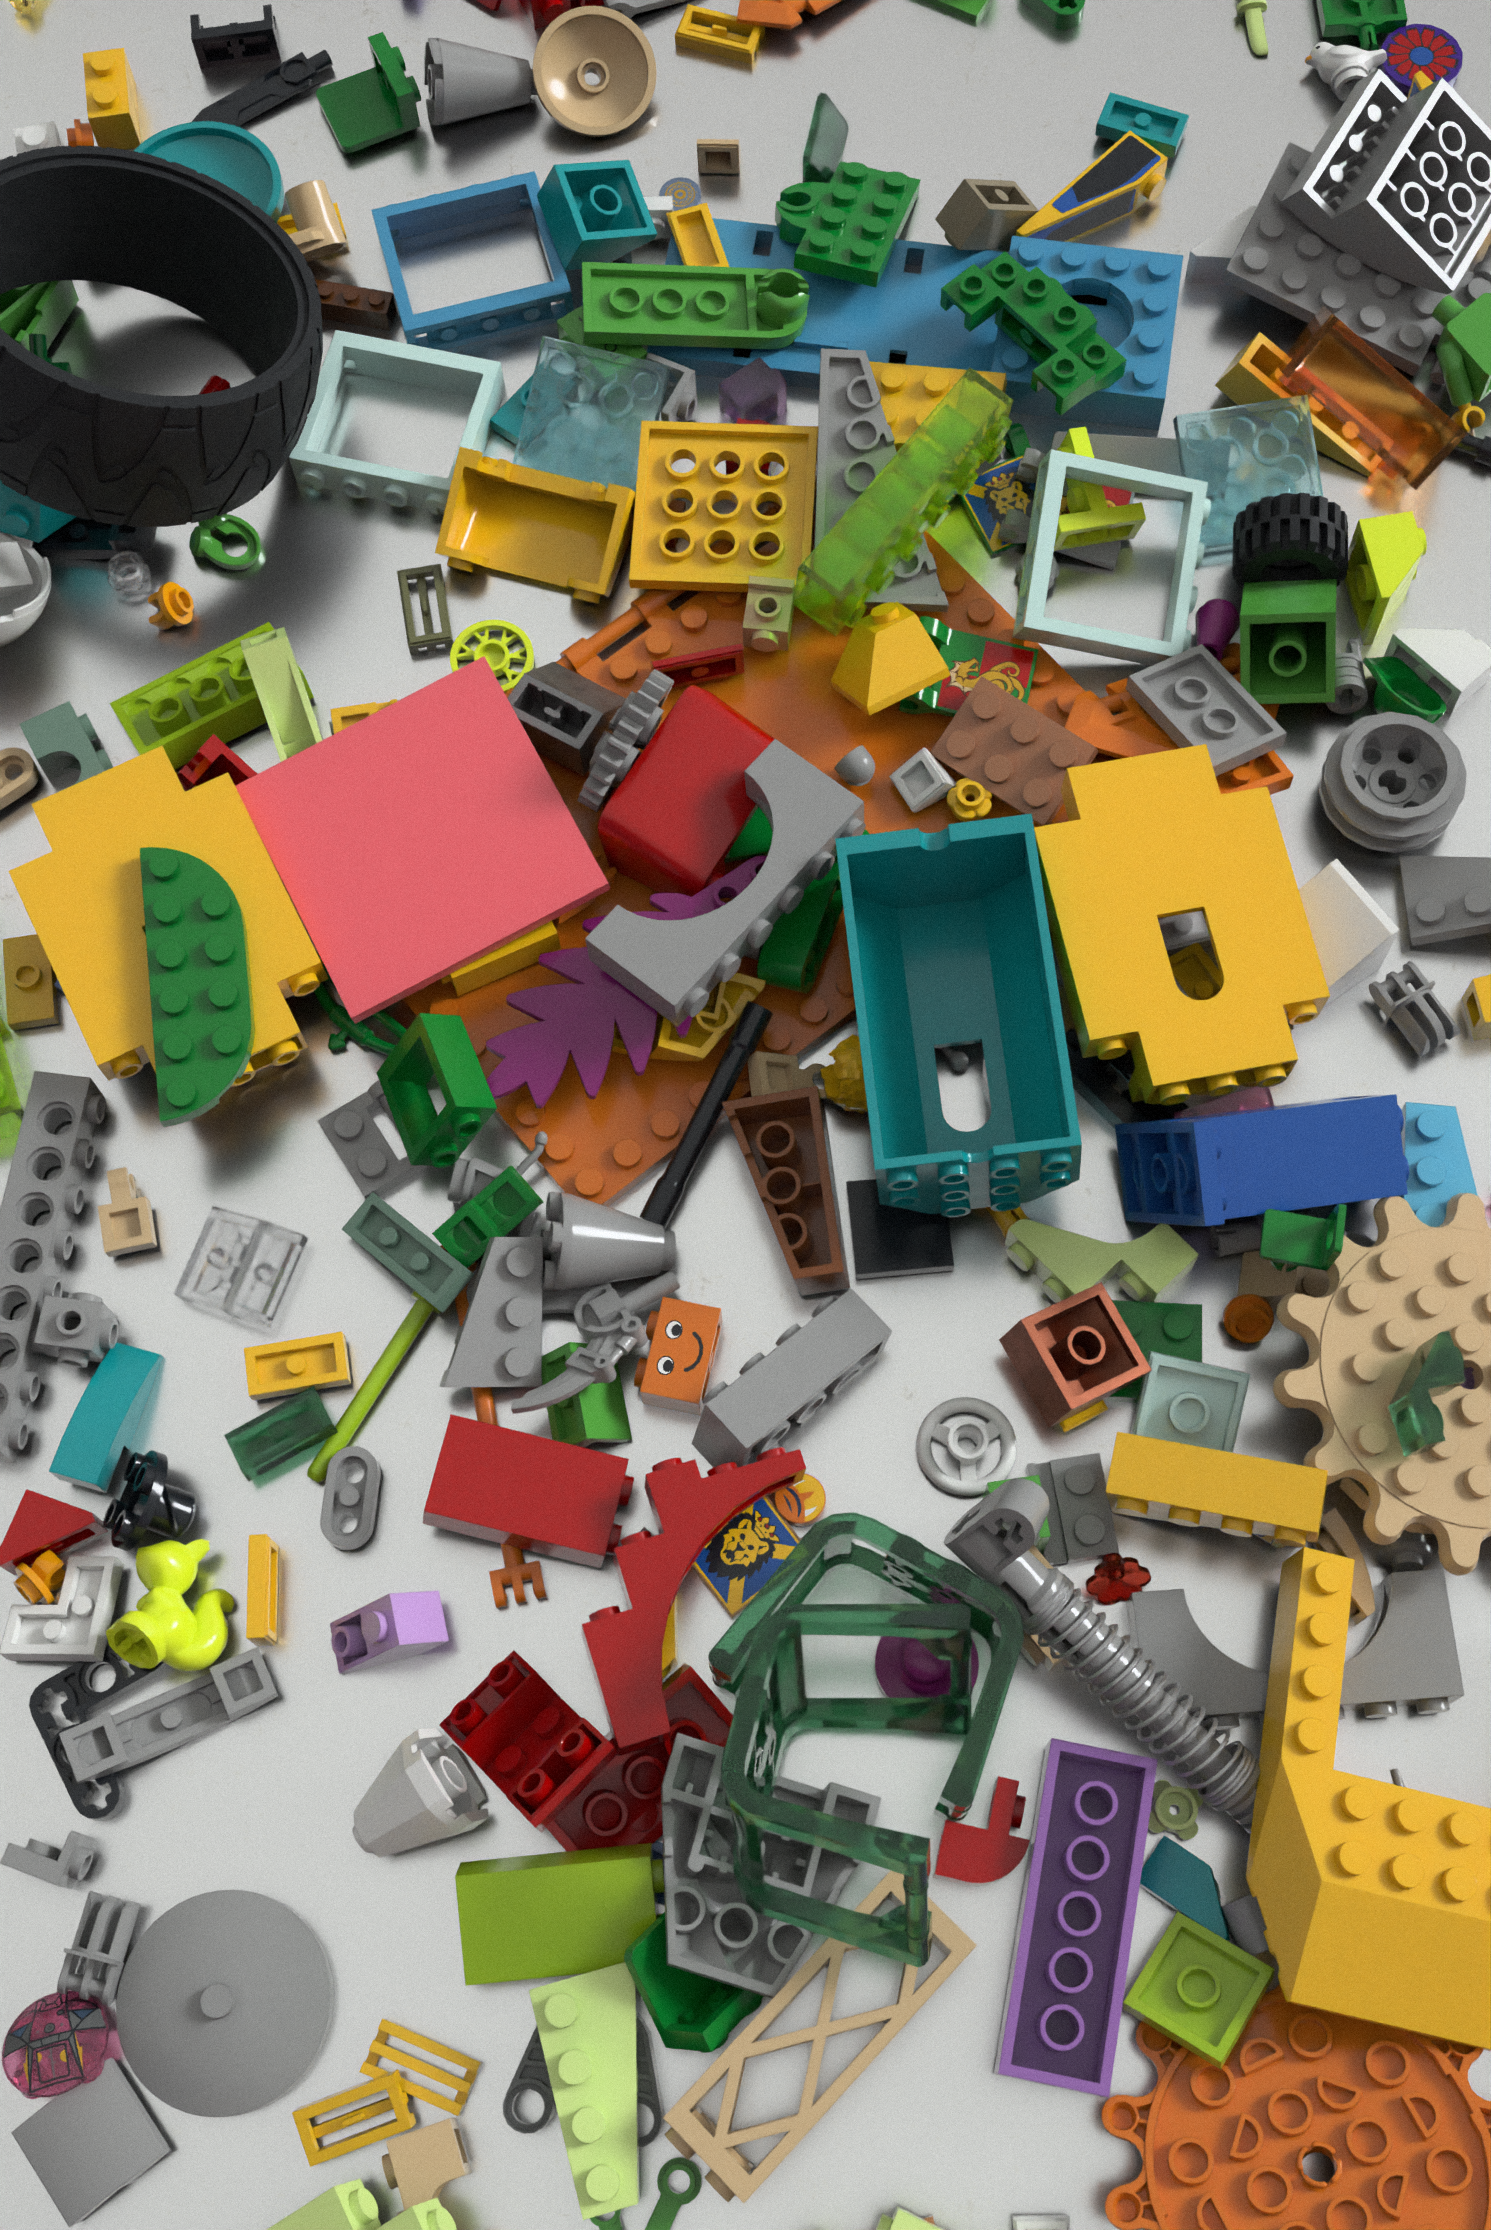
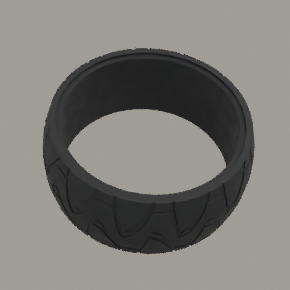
M56 146L19 153L15 157L12 155L0 160V294L30 284L61 280L104 282L147 292L187 309L215 327L245 355L258 374V377L241 385L207 394L161 396L135 393L97 384L55 367L31 353L0 328V480L2 484L23 496L31 497V500L69 515L88 520L95 519L96 522L114 525L127 524L128 526L169 527L185 525L187 522L192 524L212 519L215 515L220 516L231 512L249 502L274 479L298 443L308 418L307 414H309L316 396L323 353L321 301L312 270L308 267L302 252L290 236L278 224H275V221L257 205L254 206L243 195L203 173H197L196 170L173 161L171 163L166 161V159L149 154L117 148H102L100 146Z

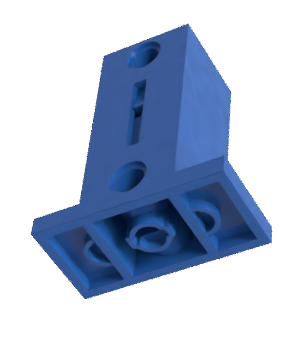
M1397 1095L1348 1096L1159 1121L1115 1124L1126 1221L1206 1227L1225 1224V1219L1261 1215L1267 1209L1290 1211L1408 1194L1406 1181L1409 1178V1164L1403 1155L1401 1131L1404 1125L1402 1110L1397 1104Z

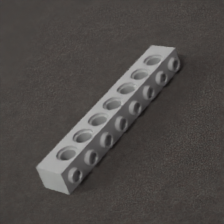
M34 1071L0 1208V1357L4 1352L16 1349L14 1360L8 1366L0 1368V1397H4V1405L0 1410V1462L15 1463L18 1450H22L25 1447L28 1439L29 1424L26 1416L30 1401H34L39 1392L40 1374L37 1372L41 1353L45 1354L34 1343L45 1295L62 1296L63 1284L60 1278L63 1260H68L72 1253L74 1242L71 1231L74 1214H79L83 1207L84 1188L82 1180L85 1168L89 1169L94 1161L95 1143L92 1138L96 1123L100 1124L105 1114V1097L90 1077ZM65 1121H72L70 1128L66 1132L54 1135V1131L59 1124ZM61 1165L59 1173L54 1178L43 1180V1176L49 1168ZM46 1210L50 1211L48 1219L43 1224L32 1226L33 1219L38 1213ZM39 1256L37 1265L31 1271L21 1273V1267L28 1258ZM27 1302L25 1313L18 1319L10 1320L11 1310L16 1305Z

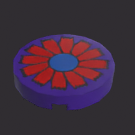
M1411 24L1399 27L1387 36L1381 46V49L1386 51L1387 59L1378 66V69L1405 96L1406 92L1409 93L1414 74L1422 71L1433 83L1443 78L1453 87L1462 68L1463 52L1457 40L1445 30L1427 24Z

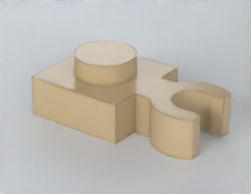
M756 1051L747 1060L751 1096L815 1086L813 1080L821 1077L820 1069L826 1066L815 1063L805 1069H799L798 1056ZM819 1089L822 1100L826 1099L825 1089Z

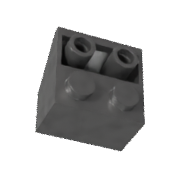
M555 662L524 673L508 696V700L535 750L582 776H585L589 770V762L595 753L593 750L604 730L613 734L612 730L608 728L609 722L619 707L621 708L626 701V698Z

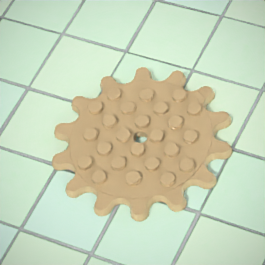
M1458 1193L1451 1197L1447 1202L1444 1222L1438 1227H1430L1421 1222L1405 1199L1398 1196L1385 1197L1376 1203L1373 1210L1374 1220L1378 1228L1376 1242L1372 1246L1362 1247L1344 1235L1342 1252L1326 1271L1329 1277V1286L1323 1296L1316 1298L1304 1294L1291 1293L1281 1298L1277 1304L1276 1313L1278 1320L1284 1327L1298 1333L1305 1339L1309 1348V1357L1304 1366L1298 1369L1282 1371L1276 1376L1273 1382V1392L1280 1404L1287 1408L1310 1410L1322 1422V1439L1318 1445L1306 1453L1303 1460L1304 1466L1328 1470L1326 1485L1334 1483L1341 1478H1352L1362 1483L1369 1495V1507L1364 1515L1363 1529L1372 1542L1379 1545H1389L1401 1536L1403 1530L1408 1525L1415 1523L1424 1525L1431 1529L1437 1538L1439 1559L1444 1569L1456 1576H1462L1472 1572L1477 1566L1481 1542L1491 1537V1229L1488 1227L1485 1218L1484 1203L1481 1198L1472 1193ZM1456 1365L1466 1368L1472 1367L1474 1369L1472 1371L1475 1380L1473 1389H1466L1458 1384L1454 1375Z

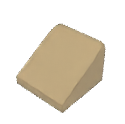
M697 139L698 173H740L741 146L739 139Z

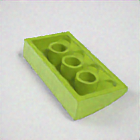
M270 622L110 703L139 756L163 746L175 770L187 764L212 734L226 744L267 722L242 652L240 641L274 630ZM298 665L302 680L304 682L310 700L314 698V696L308 685V682L305 678L303 671Z

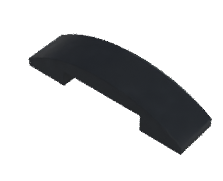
M75 517L39 543L33 541L32 547L40 556L69 559L120 557L152 547L157 527L128 526L127 524L114 525L96 522L95 519L88 520Z

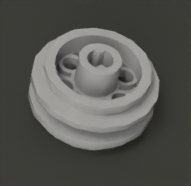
M1385 712L1362 717L1341 731L1329 749L1326 761L1322 766L1319 793L1327 817L1345 837L1367 849L1398 853L1422 848L1445 832L1464 799L1467 772L1458 747L1442 729L1418 716ZM1378 758L1379 762L1369 764L1365 760ZM1425 779L1429 790L1422 789L1418 781ZM1357 780L1363 784L1364 790L1360 787Z

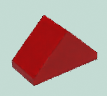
M26 1489L0 1546V1567L16 1575L15 1567L21 1562L31 1568L35 1560L48 1550H51L57 1556L108 1532V1530L103 1527V1521L92 1512Z

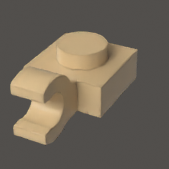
M127 1167L107 1171L112 1203L98 1206L104 1252L109 1257L157 1247L150 1200L146 1196L136 1198V1185L133 1174H128Z

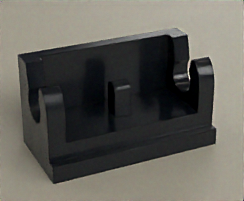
M263 5L264 20L239 24L234 22L229 23V25L204 28L203 25L200 26L199 14L190 15L191 40L200 69L281 59L276 18L273 16L272 5Z

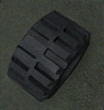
M1280 493L1277 496L1263 497L1259 502H1252L1246 506V510L1240 511L1237 514L1236 521L1233 523L1232 575L1240 589H1243L1244 582L1337 579L1338 587L1340 581L1345 580L1348 569V522L1345 511H1341V506L1337 503L1328 502V498L1322 496H1310L1309 493Z

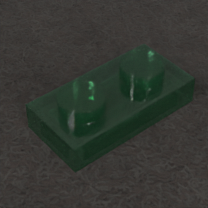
M312 1386L224 1436L243 1475L249 1482L338 1433V1430L315 1387Z

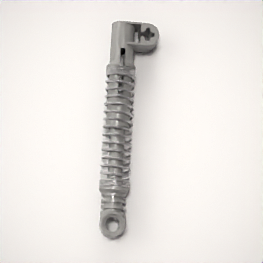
M1013 1478L1004 1482L967 1511L950 1529L944 1539V1545L1011 1607L1012 1618L1017 1622L1018 1626H1021L1022 1630H1025L1026 1634L1038 1635L1040 1647L1051 1646L1050 1655L1053 1659H1063L1065 1671L1075 1670L1077 1682H1088L1087 1690L1090 1694H1100L1102 1706H1112L1114 1717L1125 1718L1126 1728L1128 1730H1137L1139 1741L1149 1742V1749L1152 1753H1162V1762L1165 1765H1174L1176 1776L1186 1777V1784L1191 1789H1198L1200 1799L1215 1811H1226L1229 1815H1232L1234 1820L1238 1824H1242V1827L1251 1834L1254 1800L1260 1774L1259 1760L1241 1741L1231 1742L1227 1745L1230 1738V1731L1228 1729L1220 1730L1214 1734L1218 1725L1216 1718H1209L1201 1723L1205 1715L1204 1706L1195 1707L1188 1712L1193 1702L1191 1694L1183 1695L1175 1701L1181 1689L1180 1683H1172L1162 1689L1167 1682L1168 1672L1160 1671L1155 1674L1156 1661L1154 1659L1144 1661L1142 1659V1647L1134 1649L1129 1647L1131 1637L1127 1635L1120 1638L1117 1635L1119 1630L1118 1624L1107 1626L1104 1623L1106 1619L1105 1612L1095 1614L1092 1611L1094 1606L1092 1600L1082 1602L1079 1599L1081 1596L1080 1588L1074 1589V1583L1065 1574H1062L1057 1568L1047 1569L1029 1551L1049 1513L1050 1502L1048 1495L1042 1487L1024 1478ZM1004 1521L1007 1523L1012 1522L1008 1531L1002 1526ZM1163 1676V1679L1158 1685L1155 1682V1680ZM1176 1687L1174 1693L1170 1696L1167 1692ZM1104 1696H1105L1110 1702H1106L1105 1699H1104ZM1188 1699L1187 1704L1182 1708L1179 1704ZM1116 1708L1118 1710H1124L1127 1708V1711L1123 1714H1119L1116 1711ZM1201 1711L1197 1720H1195L1192 1715ZM1135 1714L1140 1721L1137 1725L1132 1726L1129 1723V1717ZM1213 1722L1209 1732L1204 1729L1205 1726ZM1148 1726L1152 1730L1150 1737L1142 1736L1141 1729ZM1225 1734V1738L1220 1744L1216 1739ZM1160 1738L1164 1742L1162 1749H1156L1153 1746L1155 1739ZM1173 1750L1177 1754L1174 1761L1167 1760V1751ZM1185 1761L1189 1767L1186 1773H1181L1178 1769V1764ZM1198 1774L1201 1777L1198 1785L1190 1781L1191 1775Z

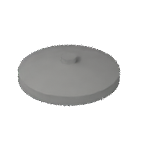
M218 1890L191 1897L175 1905L154 1921L138 1940L127 1959L121 1975L116 1999L117 2031L125 2058L139 2081L154 2096L169 2106L185 2113L204 2117H229L259 2110L277 2101L293 2089L309 2072L320 2055L329 2034L333 2018V1974L325 1949L316 1933L299 1914L285 1904L265 1895L243 1890Z

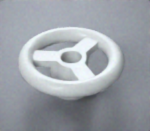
M961 1397L945 1401L929 1412L919 1428L916 1450L921 1468L935 1485L955 1495L975 1496L985 1492L988 1482L1006 1479L1015 1463L1017 1442L1012 1425L998 1408L981 1399ZM960 1412L979 1414L990 1421L983 1426L976 1420L963 1419L956 1422L951 1429L940 1424L948 1416ZM1000 1436L1002 1451L998 1464L988 1475L977 1480L976 1460L985 1454L988 1442ZM964 1437L971 1438L976 1443V1448L971 1451H964L959 1447L958 1441ZM932 1438L947 1445L950 1453L960 1460L961 1480L948 1476L938 1467L932 1454Z

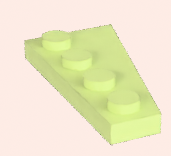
M623 1962L529 1990L583 2220L639 2203L636 1984L626 1963Z

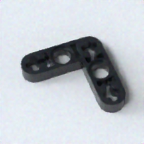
M109 1645L105 1648L102 1662L79 1661L38 1685L30 1696L29 1702L32 1718L75 1808L81 1815L95 1821L112 1819L121 1812L126 1800L124 1784L118 1771L95 1779L98 1785L104 1788L111 1787L112 1792L106 1795L105 1801L107 1806L103 1809L95 1804L89 1805L88 1800L94 1796V1790L89 1781L81 1784L76 1782L72 1767L65 1758V1749L59 1733L91 1720L90 1714L157 1677L169 1668V1665L164 1662H160L151 1669L139 1668L129 1664V1668L134 1671V1675L129 1677L127 1668L117 1658L118 1654ZM101 1664H111L116 1673L113 1685L106 1691L94 1692L89 1683L92 1670ZM54 1692L61 1697L67 1696L68 1700L61 1704L62 1712L66 1720L74 1723L79 1718L80 1723L64 1728L57 1715L45 1712L44 1709L51 1704L49 1695ZM62 1729L56 1736L54 1735V1730Z

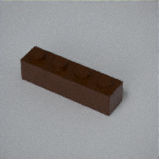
M315 279L321 301L322 319L387 331L391 330L397 312L392 292Z

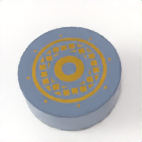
M683 177L673 178L667 181L660 189L659 196H673L674 211L702 204L701 190L697 183L691 179Z

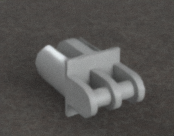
M1409 961L1403 965V971L1398 974L1392 971L1386 975V981L1382 983L1374 981L1369 984L1368 988L1372 998L1386 1016L1384 1022L1387 1024L1393 1020L1418 1056L1421 1057L1429 1052L1430 1048L1434 1049L1445 1043V1039L1450 1040L1461 1032L1455 1021L1431 991L1435 981L1428 982L1419 968ZM1411 983L1416 991L1411 992L1407 984ZM1394 993L1398 1001L1394 1002L1389 995Z
M93 1891L88 1893L72 1948H64V1952L67 1954L57 1984L58 1993L65 1995L71 1990L79 1992V1998L83 2000H89L91 1996L102 1998L103 2005L110 2006L113 2003L126 1964L123 1961L140 1909V1903L129 1901L123 1907L120 1898L109 1896L103 1902L100 1893ZM80 1956L89 1958L84 1976L75 1974ZM102 1962L111 1964L107 1981L97 1979Z

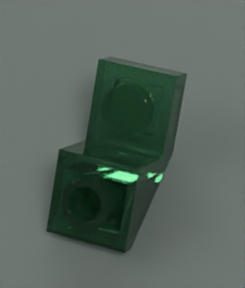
M1449 1331L1438 1333L1417 1348L1388 1406L1405 1457L1424 1453L1445 1441L1443 1417L1439 1408L1433 1404L1431 1397L1444 1395L1466 1381L1463 1373V1356L1460 1350L1454 1346Z

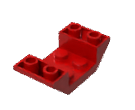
M514 1650L502 1662L496 1664L489 1675L465 1699L458 1702L451 1713L439 1724L452 1740L497 1785L522 1815L541 1833L618 1754L615 1747L584 1717L581 1718Z

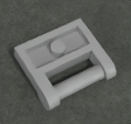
M379 1080L372 1084L367 1092L317 1120L365 1200L372 1192L380 1196L428 1167L411 1165L408 1156L398 1160L371 1117V1112L383 1107L398 1131Z

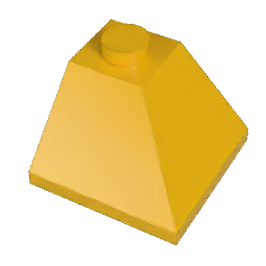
M887 602L876 606L871 610L870 615L856 622L832 676L831 683L836 691L870 716L951 675L948 666L917 615L899 602Z

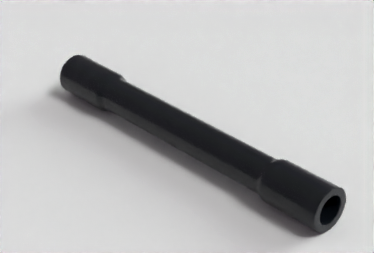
M747 1001L729 1037L728 1046L664 1174L657 1180L639 1216L640 1218L662 1225L664 1230L666 1229L684 1193L685 1184L724 1108L722 1102L728 1100L749 1056L756 1050L773 1016V1013L754 1002Z

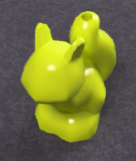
M198 1539L185 1545L178 1541L166 1540L138 1548L135 1562L137 1574L149 1592L138 1600L136 1605L138 1611H128L106 1631L109 1646L122 1659L139 1668L151 1669L160 1662H164L172 1668L181 1671H199L211 1666L219 1658L228 1640V1624L223 1612H232L234 1607L233 1596L226 1590L219 1588L207 1591L197 1600L193 1613L182 1597L195 1580L198 1563L210 1550L208 1540Z

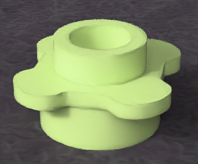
M1166 1780L1157 1781L1154 1784V1801L1152 1812H1150L1148 1828L1154 1833H1160L1165 1830L1177 1833L1183 1840L1192 1839L1198 1833V1825L1195 1820L1198 1815V1807L1203 1803V1800L1198 1796V1789L1171 1786ZM1171 1805L1179 1807L1177 1815L1170 1813L1169 1808Z

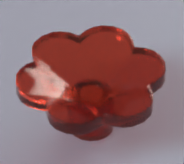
M1109 1553L1103 1557L1102 1563L1095 1567L1094 1575L1086 1580L1085 1586L1087 1592L1090 1595L1097 1596L1101 1604L1111 1605L1119 1600L1126 1601L1132 1592H1142V1587L1151 1581L1149 1569L1139 1566L1137 1559L1133 1557L1122 1558L1118 1553Z

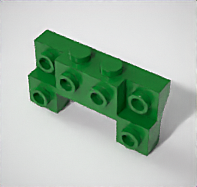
M1006 251L982 269H979L975 264L971 265L941 288L940 306L947 311L953 305H956L965 314L964 327L969 332L996 313L995 324L1040 364L1032 371L1030 387L1036 393L1043 387H1046L1056 397L1055 411L1060 416L1095 391L1109 388L1124 376L1127 359L1096 333L1098 321L1090 309L1085 305H1079L1064 291L1062 285L1055 278H1049L1037 266L1028 272Z

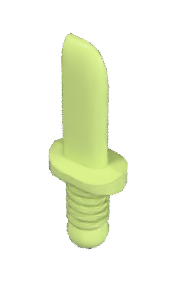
M1242 0V2L1236 5V11L1238 16H1245L1251 49L1256 55H1268V44L1262 13L1267 10L1266 0Z

